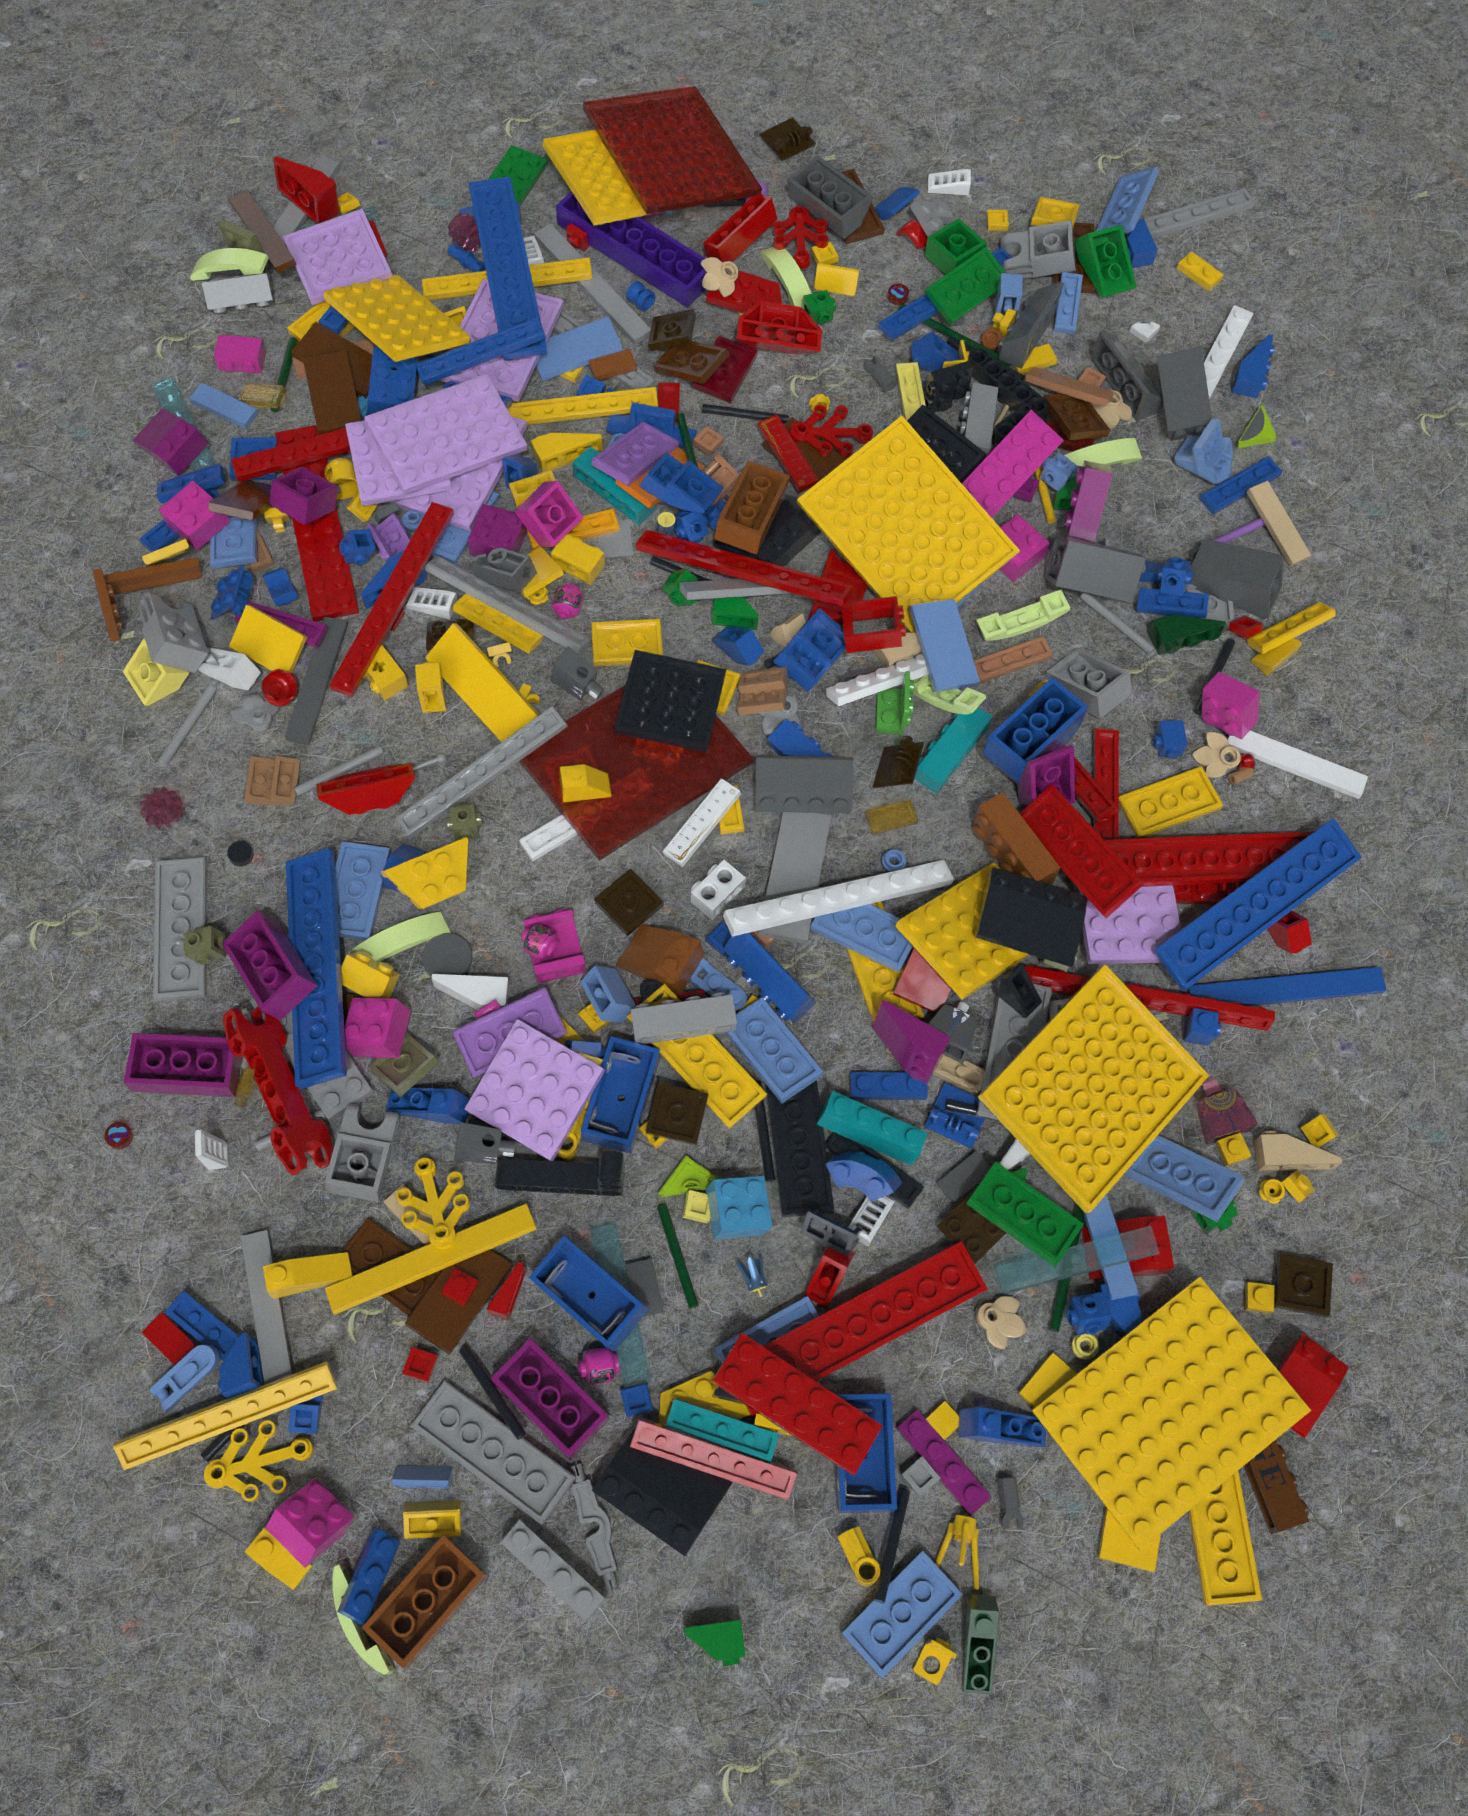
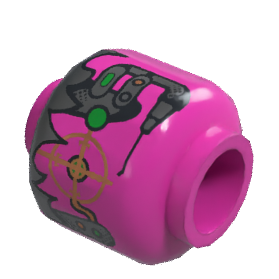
M570 583L557 587L551 603L553 611L562 619L576 617L580 613L584 600L583 593L578 586Z
M539 923L532 926L531 929L527 927L521 936V941L524 942L523 950L539 960H545L548 957L552 958L559 947L560 941L557 939L558 935L554 930Z
M607 1347L584 1351L582 1361H578L580 1378L585 1377L589 1385L612 1382L615 1375L619 1373V1361L616 1352H612Z

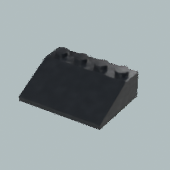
M786 494L757 554L718 540L714 543V547L784 567L822 531L798 505V498Z
M992 867L982 891L976 938L1073 967L1085 919L1087 897L1077 892H1071L1054 885Z
M634 1428L591 1491L680 1554L687 1556L729 1490L732 1482L630 1447L635 1431Z

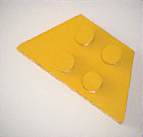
M468 838L459 839L383 870L381 874L383 877L391 880L403 895L408 896L418 909H424L466 891Z
M711 1371L662 1392L660 1397L659 1424L666 1426L674 1399L736 1420L744 1419L750 1416L743 1404L712 1397L713 1391L718 1386L711 1382L715 1376Z

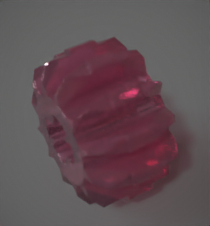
M468 213L456 215L449 223L448 235L453 238L452 242H456L464 250L467 251L469 249L473 251L480 245L475 217H470Z
M164 786L160 792L153 788V794L145 793L144 797L146 800L140 801L142 808L140 814L145 818L148 825H155L158 829L163 824L170 828V822H178L177 816L183 814L181 798L178 797L175 791H168Z

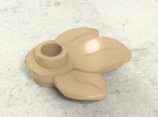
M715 257L702 260L701 265L707 272L702 280V286L709 291L719 289L723 297L731 295L735 289L734 281L738 277L737 266L730 261L722 263Z
M1110 390L1114 392L1113 399L1105 407L1091 404L1109 429H1113L1118 425L1120 419L1125 421L1131 420L1132 411L1128 405L1123 403L1122 396L1118 391Z
M1208 732L1206 734L1207 746L1199 748L1192 754L1198 764L1207 767L1205 773L1209 778L1223 776L1227 769L1235 768L1241 760L1238 749L1230 746L1225 736L1215 732ZM1224 755H1230L1232 761H1226Z
M1002 1296L997 1298L994 1303H985L978 1308L976 1320L985 1329L989 1343L1002 1350L1006 1347L1007 1337H1020L1026 1333L1024 1321L1019 1315L1015 1314L1020 1302L1013 1297ZM989 1312L993 1315V1321L988 1318Z

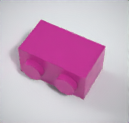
M218 335L214 352L218 370L262 374L266 356L262 338Z

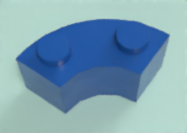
M849 1151L839 1153L826 1163L837 1187H855L865 1193L871 1202L894 1193L902 1184L899 1176L887 1163L881 1159L877 1160L865 1155L864 1152Z

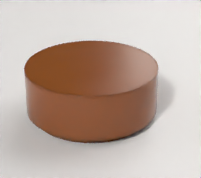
M989 328L982 334L981 342L983 346L996 351L1003 335L999 329Z

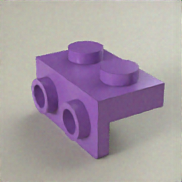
M394 513L377 527L371 523L366 525L370 529L374 544L380 548V556L386 562L391 556L405 550L411 540L400 518Z

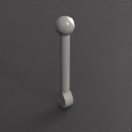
M442 753L438 754L436 758L413 766V769L415 771L436 762L443 763L446 760V756Z

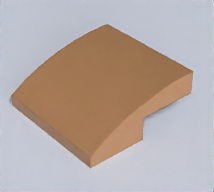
M779 667L742 672L738 684L740 697L737 710L739 715L784 710L787 695V668Z
M277 755L275 759L250 756L244 803L293 805L296 795L293 788L297 786L300 759Z

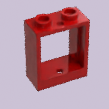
M897 596L846 602L842 607L847 653L902 647V637H906L905 623H900V619H904L903 605L898 606ZM887 617L894 618L895 629L854 634V621Z

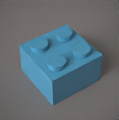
M764 1176L716 1179L706 1188L713 1240L762 1236L772 1228Z

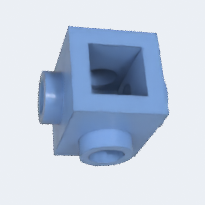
M1059 452L1053 458H1047L1043 463L1042 468L1044 470L1040 478L1056 491H1059L1077 473L1078 466Z

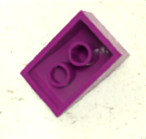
M161 409L132 440L178 476L208 444L196 428L181 417L164 409Z
M1072 745L1028 761L1018 784L1019 804L1024 809L1051 784L1071 804L1075 803L1074 747Z
M885 1000L882 1001L872 1026L903 1070L910 1074L913 1079L923 1081L926 1084L940 1063L951 1040V1037Z

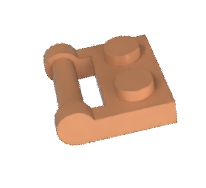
M719 453L713 457L714 460L703 470V472L724 487L723 491L711 505L716 504L721 498L723 499L735 487L740 477V474Z

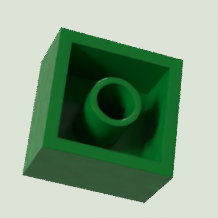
M958 218L928 237L925 257L943 273L947 274L986 247L987 242Z

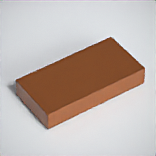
M630 349L589 360L593 376L599 381L637 370V364Z

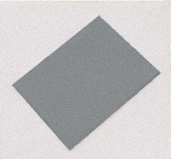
M630 519L618 520L620 531L598 536L599 549L604 552V558L634 555Z

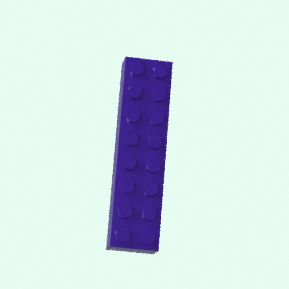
M572 191L556 205L557 224L566 230L570 223L574 224L587 233L590 246L687 308L706 290L702 286V280L707 272L701 265V261L705 258L641 217L593 225Z

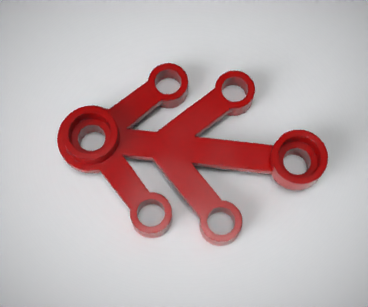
M802 206L792 208L789 212V218L783 222L777 221L773 224V233L778 235L774 238V248L777 250L785 249L786 245L796 238L797 251L793 259L800 269H806L810 266V254L805 248V238L815 243L818 248L827 247L828 236L823 234L827 231V222L822 219L816 221L810 217L809 210ZM807 224L814 228L818 235L804 227V225ZM792 225H795V226H796L793 230H791V231H790L789 233H787L785 236H781V235L785 234L786 229H788V228L791 227Z
M816 405L813 414L806 421L795 422L790 427V435L795 442H807L823 457H828L831 454L832 446L843 457H850L854 450L853 444L842 442L837 437H855L858 443L867 444L873 436L872 427L868 424L859 425L857 428H833L847 417L848 408L844 405H838L834 415L821 427H813V425L818 420L825 418L827 408L823 405ZM815 437H822L825 441L820 442Z

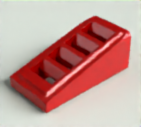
M518 1262L489 1303L486 1309L488 1314L505 1320L510 1319L527 1271L524 1263Z

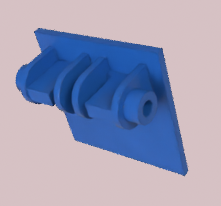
M245 565L232 570L228 576L218 581L216 586L218 593L211 604V610H213L211 620L228 609L233 610L232 613L235 615H242L254 580L252 573L244 571Z
M944 1083L925 1124V1128L972 1149L985 1118L945 1109L947 1100L978 1106L979 1098Z

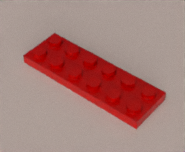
M1053 784L1045 789L1020 813L1061 869L1106 919L1144 885Z
M743 1333L739 1335L711 1381L852 1476L856 1474L882 1428L881 1424Z

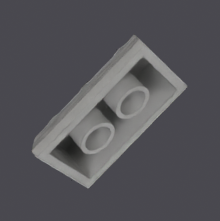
M269 271L262 274L240 275L202 282L207 309H213L214 313L227 311L226 307L235 306V310L248 308L250 303H256L257 307L270 305L269 301L274 299Z

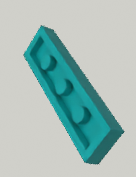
M676 1399L673 1401L666 1427L770 1462L779 1437L778 1433Z

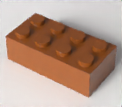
M748 460L718 518L714 539L757 554L786 495L790 475Z
M1002 792L979 805L972 824L973 833L984 842L987 852L992 858H996L1001 870L1052 885L1060 866L1006 795Z
M442 1535L361 1628L403 1669H408L488 1576L454 1543Z

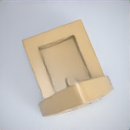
M796 612L786 621L777 625L771 631L770 637L778 644L786 647L806 624L803 613Z

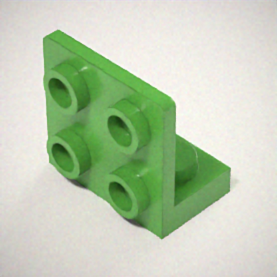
M905 671L901 689L889 688L877 692L875 733L904 735L905 727L910 726L914 701H911V694L914 691V680H910V671Z

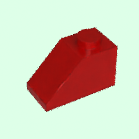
M1290 911L1267 929L1276 945L1290 954L1298 953L1312 945L1308 919L1294 911Z
M828 1247L804 1296H808L810 1300L828 1308L855 1252L852 1251L847 1257Z

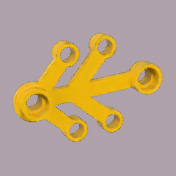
M420 1158L414 1166V1171L418 1179L423 1181L428 1202L413 1196L408 1188L399 1189L396 1193V1199L401 1206H409L431 1216L434 1225L419 1220L417 1214L411 1210L402 1214L401 1221L405 1228L415 1229L428 1235L431 1245L435 1248L447 1249L456 1238L455 1225L462 1214L470 1208L468 1197L465 1194H458L454 1197V1209L445 1221L442 1213L457 1190L463 1187L464 1179L460 1172L450 1173L447 1177L448 1185L438 1199L433 1179L437 1174L436 1165L430 1158ZM424 1165H428L426 1169H420ZM455 1178L460 1179L457 1183H451ZM403 1195H409L405 1200L400 1199ZM460 1201H466L462 1206L457 1205ZM414 1217V1220L412 1222H406L408 1218ZM446 1232L443 1237H437L440 1233Z
M266 1420L259 1425V1435L244 1459L232 1463L240 1448L245 1446L250 1439L249 1433L239 1428L232 1432V1442L222 1458L213 1460L206 1466L204 1480L212 1488L219 1489L228 1486L240 1493L245 1501L255 1502L260 1497L259 1487L254 1484L247 1485L234 1476L246 1472L267 1484L272 1492L282 1494L288 1488L287 1479L282 1476H275L261 1467L291 1458L301 1462L307 1461L314 1453V1445L307 1438L300 1437L295 1439L289 1447L260 1455L269 1439L277 1433L276 1424ZM270 1424L272 1425V1431L266 1435L263 1433V1429L266 1425ZM239 1433H244V1440L237 1443L236 1436ZM299 1444H305L306 1447L302 1454L296 1452ZM221 1468L222 1476L215 1479L213 1476L214 1471ZM277 1480L283 1481V1487L280 1490L274 1488ZM254 1488L256 1491L255 1496L250 1499L247 1498L246 1493L248 1489Z

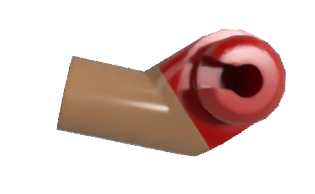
M1243 754L1238 771L1229 774L1228 779L1232 785L1253 776L1255 761L1252 754Z

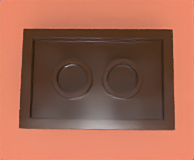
M691 341L690 344L668 348L653 367L656 373L704 384L722 365L729 354L727 348Z
M1062 393L1046 394L1043 396L1048 403V412L1069 440L1076 441L1079 439L1108 437L1109 427L1090 402Z

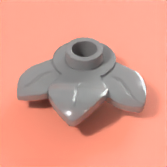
M249 694L242 701L243 707L231 710L230 714L235 722L249 724L255 731H264L270 727L272 716L278 712L279 706H274L268 701L264 702L259 695Z
M786 695V703L791 706L788 710L758 713L764 716L762 726L765 735L772 734L786 718L791 723L795 721L800 724L796 715L798 704L792 696Z

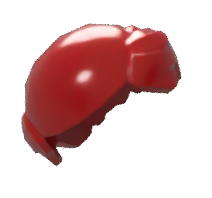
M275 669L268 673L261 684V691L265 699L274 706L282 707L288 705L293 701L298 692L295 676L281 669Z

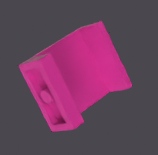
M560 909L550 915H533L527 920H523L525 929L527 927L531 929L532 926L538 923L554 930L558 935L557 939L560 941L559 947L552 958L548 957L545 960H539L531 956L537 984L586 973L585 961L581 952L572 910Z

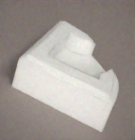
M1138 322L1131 326L1129 332L1147 343L1159 331L1160 325L1154 322H1150V324H1140Z

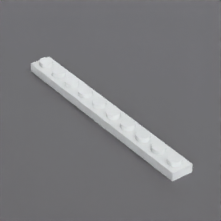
M940 860L725 910L723 917L733 937L951 885L954 878L946 862Z

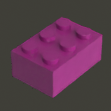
M1085 460L1083 466H1078L1075 478L1077 479L1076 483L1078 486L1077 489H1072L1070 497L1072 510H1067L1064 521L1065 528H1068L1069 536L1095 541L1113 474L1111 466Z

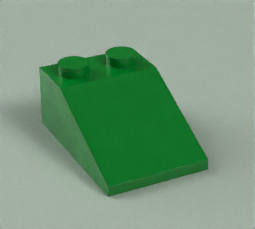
M1122 225L1091 232L1074 239L1079 262L1101 298L1137 288Z

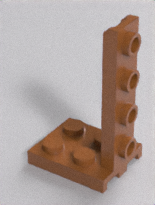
M187 558L182 561L138 567L133 570L117 571L106 575L103 574L102 568L92 570L110 641H119L118 631L123 630L114 595L200 579L202 574L199 559Z

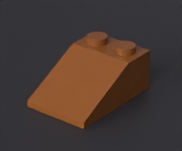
M641 925L616 966L647 981L657 980L663 985L666 984L672 992L681 995L705 953L701 942L678 931Z

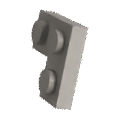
M914 200L910 206L927 237L945 227L943 224H950L954 219L949 206L944 202Z

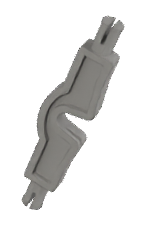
M577 1464L570 1468L576 1477V1484L572 1485V1490L576 1500L579 1521L582 1525L593 1522L599 1524L598 1532L587 1536L585 1542L594 1561L597 1575L603 1576L607 1593H611L613 1590H619L614 1572L617 1571V1565L610 1545L612 1536L611 1523L605 1511L599 1507L595 1493L591 1491L593 1485L590 1480H586L582 1464Z

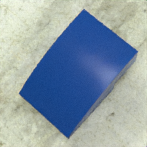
M668 452L647 473L640 484V487L648 493L672 506L704 514L724 489L723 486L689 460L683 465Z
M819 608L773 662L779 667H786L787 674L809 692L846 649L844 629Z

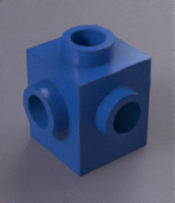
M687 510L674 514L675 532L678 538L698 543L704 539L703 536L710 533L707 527L708 520L704 514Z
M370 529L348 530L339 544V550L341 555L344 556L346 564H365L376 551Z
M1179 557L1168 558L1165 565L1160 567L1158 579L1161 580L1160 593L1184 595L1188 584H1191L1194 571L1190 570V561H1185Z
M1102 1292L1093 1294L1082 1293L1072 1297L1069 1309L1066 1311L1068 1323L1073 1325L1077 1335L1084 1333L1095 1334L1100 1330L1107 1329L1112 1316Z

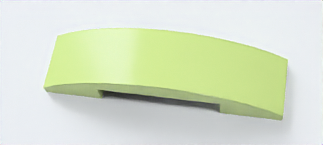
M771 247L760 251L768 268H773L787 291L790 305L802 307L803 296L812 293L793 257L786 249L777 250Z
M224 248L214 250L198 259L190 279L192 281L209 279L212 272L240 269L244 275L262 274L269 257L267 254L249 249Z
M1135 438L1107 441L1064 455L1077 466H1083L1084 460L1105 465L1117 463L1124 465L1142 459Z
M1058 590L1041 596L1037 603L1000 616L997 612L977 619L976 623L985 641L1005 639L1034 630L1070 611V606L1062 590Z
M929 674L914 679V695L937 708L951 713L972 714L986 699L985 694L968 687L964 691L953 689L934 692Z
M441 912L430 913L401 922L375 934L349 951V954L364 951L372 956L371 959L381 962V960L424 941L428 943L433 937L441 934H451Z
M338 1564L333 1569V1598L336 1612L352 1578L346 1565ZM337 1612L347 1639L360 1657L383 1675L393 1673L395 1669L388 1654L378 1644L371 1647L361 1625Z

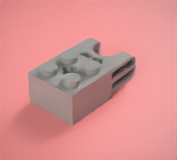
M1072 220L1029 227V231L1007 234L1001 239V247L1011 256H1016L1004 261L1002 268L1007 274L1023 275V279L1076 271Z
M147 591L139 604V610L144 624L142 631L151 661L196 673L208 655V651L192 604L180 601L178 608L173 609L167 606L158 594Z
M349 1103L337 1135L324 1182L327 1193L379 1202L399 1126V1113L387 1112L382 1124L378 1128L369 1130L359 1125V1106ZM358 1165L363 1166L361 1170H354V1168L357 1169Z

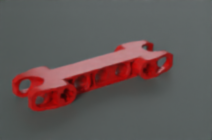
M259 1006L251 1011L253 1024L246 1020L241 1010L237 1008L228 1010L223 1015L226 1040L235 1057L246 1058L276 1126L271 1131L270 1140L277 1157L293 1176L300 1174L307 1168L305 1152L311 1156L317 1167L320 1169L327 1168L334 1150L331 1135L322 1119L311 1118L299 1088L295 1086V1079L282 1052L287 1041L281 1023L277 1018L263 1012L265 1016V1022L263 1023L261 1018L263 1011H261ZM232 1018L235 1020L236 1029L232 1024ZM321 1148H323L324 1151H325V1154H326L325 1160H324V1158H323V1156H322ZM293 1155L297 1162L296 1167L293 1164Z

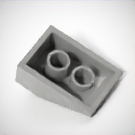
M1076 648L1046 671V676L1056 679L1088 706V713L1098 718H1102L1132 694L1129 671L1080 648Z

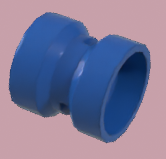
M639 281L632 283L626 292V299L631 303H636V306L641 311H647L653 305L656 298L655 293L650 289L646 290L645 286Z

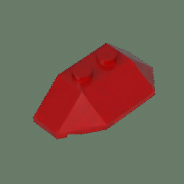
M758 301L738 317L736 340L754 349L788 354L819 353L821 351L822 329L816 325L802 307Z
M412 763L386 765L338 776L325 783L316 784L318 800L348 815L364 814L369 810L378 808H389L391 805H396L414 781Z

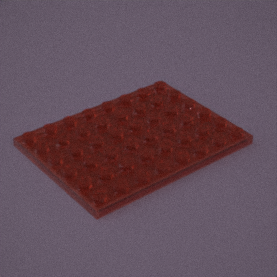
M696 86L583 102L585 114L646 214L750 198L761 194L762 187Z
M624 685L566 720L565 723L568 727L519 762L600 861L712 790L721 778L726 781L753 764L754 758L717 715L707 753L614 733V727L625 689ZM585 764L608 773L611 797L563 802L560 786V767Z

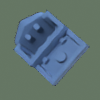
M1211 419L1203 429L1201 436H1189L1186 438L1174 457L1175 463L1212 484H1219L1231 478V458L1233 457L1231 438L1222 436L1220 419Z

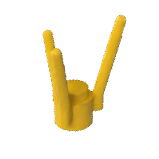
M955 1515L954 1523H948L947 1534L934 1564L939 1568L951 1538L955 1535L954 1540L961 1542L959 1565L963 1566L967 1543H971L974 1589L978 1590L979 1530L976 1529L977 1520L967 1516Z

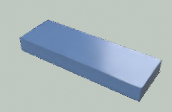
M1062 272L1060 282L1065 284L1057 306L1053 331L1075 334L1083 275Z
M201 383L189 397L192 404L244 429H247L258 415L256 408L204 383Z

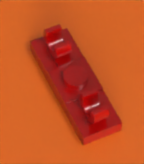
M1239 882L1174 885L1176 903L1215 905L1238 888Z

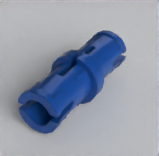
M453 243V246H449L448 255L459 261L462 267L468 268L473 272L486 271L485 264L476 259L472 252L462 249L456 243Z

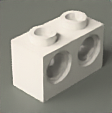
M725 860L719 865H713L707 873L708 876L702 882L700 880L697 881L691 888V903L711 920L745 888L746 877ZM725 877L730 879V881L722 883L719 879ZM705 894H711L714 896V898L707 900L704 899L702 896Z

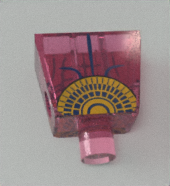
M1212 1080L1202 1085L1207 1097L1201 1099L1197 1104V1111L1206 1145L1238 1133L1249 1132L1258 1124L1236 1089L1222 1092L1217 1080Z

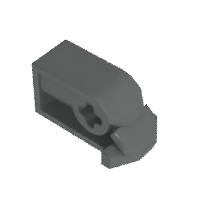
M505 548L493 549L488 555H476L472 560L471 568L476 577L489 584L517 593H521L537 574L530 556Z

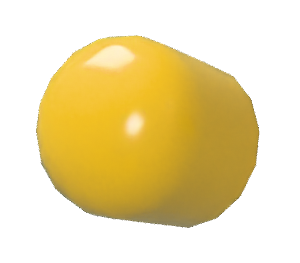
M336 458L327 464L325 478L329 482L338 484L341 487V493L337 494L336 500L353 497L358 490L353 462L346 458Z

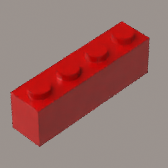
M756 193L703 243L707 258L715 257L722 263L727 261L733 262L778 219L773 199Z

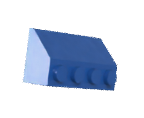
M751 933L730 937L724 947V950L729 954L726 959L733 967L737 968L740 966L745 971L742 976L751 986L756 983L762 989L759 994L768 1004L773 1001L778 1006L776 1012L785 1022L790 1019L796 1023L816 1004V1001Z

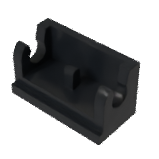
M814 1205L808 1211L800 1233L848 1257L858 1244L860 1239L858 1235L862 1232L863 1228L857 1226L852 1230L818 1213L820 1207Z

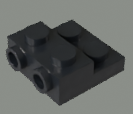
M971 360L930 372L929 381L926 385L927 392L926 396H924L925 406L934 413L945 411L952 407L953 399H960L966 395V391H969L974 369Z

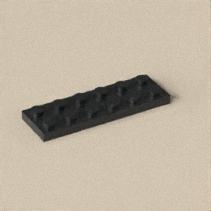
M817 1080L783 1103L778 1100L765 1083L782 1218L807 1215L814 1205L820 1207L818 1211L820 1214L833 1213L834 1203L830 1173L826 1166L828 1158L824 1129L817 1125L821 1114Z

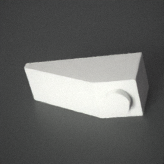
M206 647L208 655L197 671L233 688L249 690L254 685L261 672L245 654Z
M432 974L435 988L476 1010H480L493 1000H497L501 1008L509 1003L510 984L508 977Z

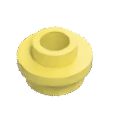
M1084 1333L1073 1338L1071 1347L1073 1353L1078 1358L1090 1360L1098 1353L1099 1343L1095 1336ZM1081 1342H1086L1089 1345L1088 1351L1081 1349Z

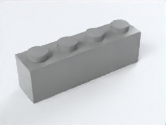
M972 383L971 391H966L964 404L968 406H964L962 419L965 422L962 421L960 433L982 449L988 456L991 448L998 387Z
M716 993L711 995V998L704 999L694 996L687 998L684 1002L676 1003L675 1000H667L661 1002V1005L650 1006V1004H640L635 1006V1009H630L635 1043L642 1045L737 1030L732 994Z
M519 1520L500 1542L585 1622L589 1621L606 1600L522 1521Z

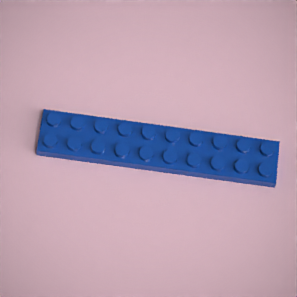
M503 177L468 182L498 332L536 317L540 319L511 178ZM545 339L503 355V359L509 360L547 354Z
M1333 818L1153 949V951L1179 988L1184 991L1362 857Z
M330 848L286 862L289 941L317 984V987L292 1009L295 1086L299 1089L347 1076L334 851Z

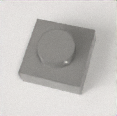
M923 1456L901 1474V1477L918 1497L923 1495L940 1479L939 1475Z

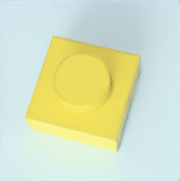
M689 1190L686 1193L682 1218L708 1223L711 1217L707 1194Z

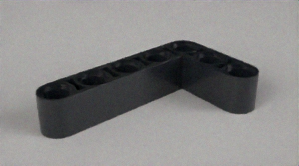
M977 348L970 352L969 361L971 360L974 366L972 377L980 384L998 387L997 398L1014 411L996 425L995 447L1030 410L1046 423L1048 411L1046 399L986 350Z
M602 1151L599 1153V1164L499 1159L497 1160L495 1188L509 1191L621 1196L623 1195L624 1155L617 1151Z

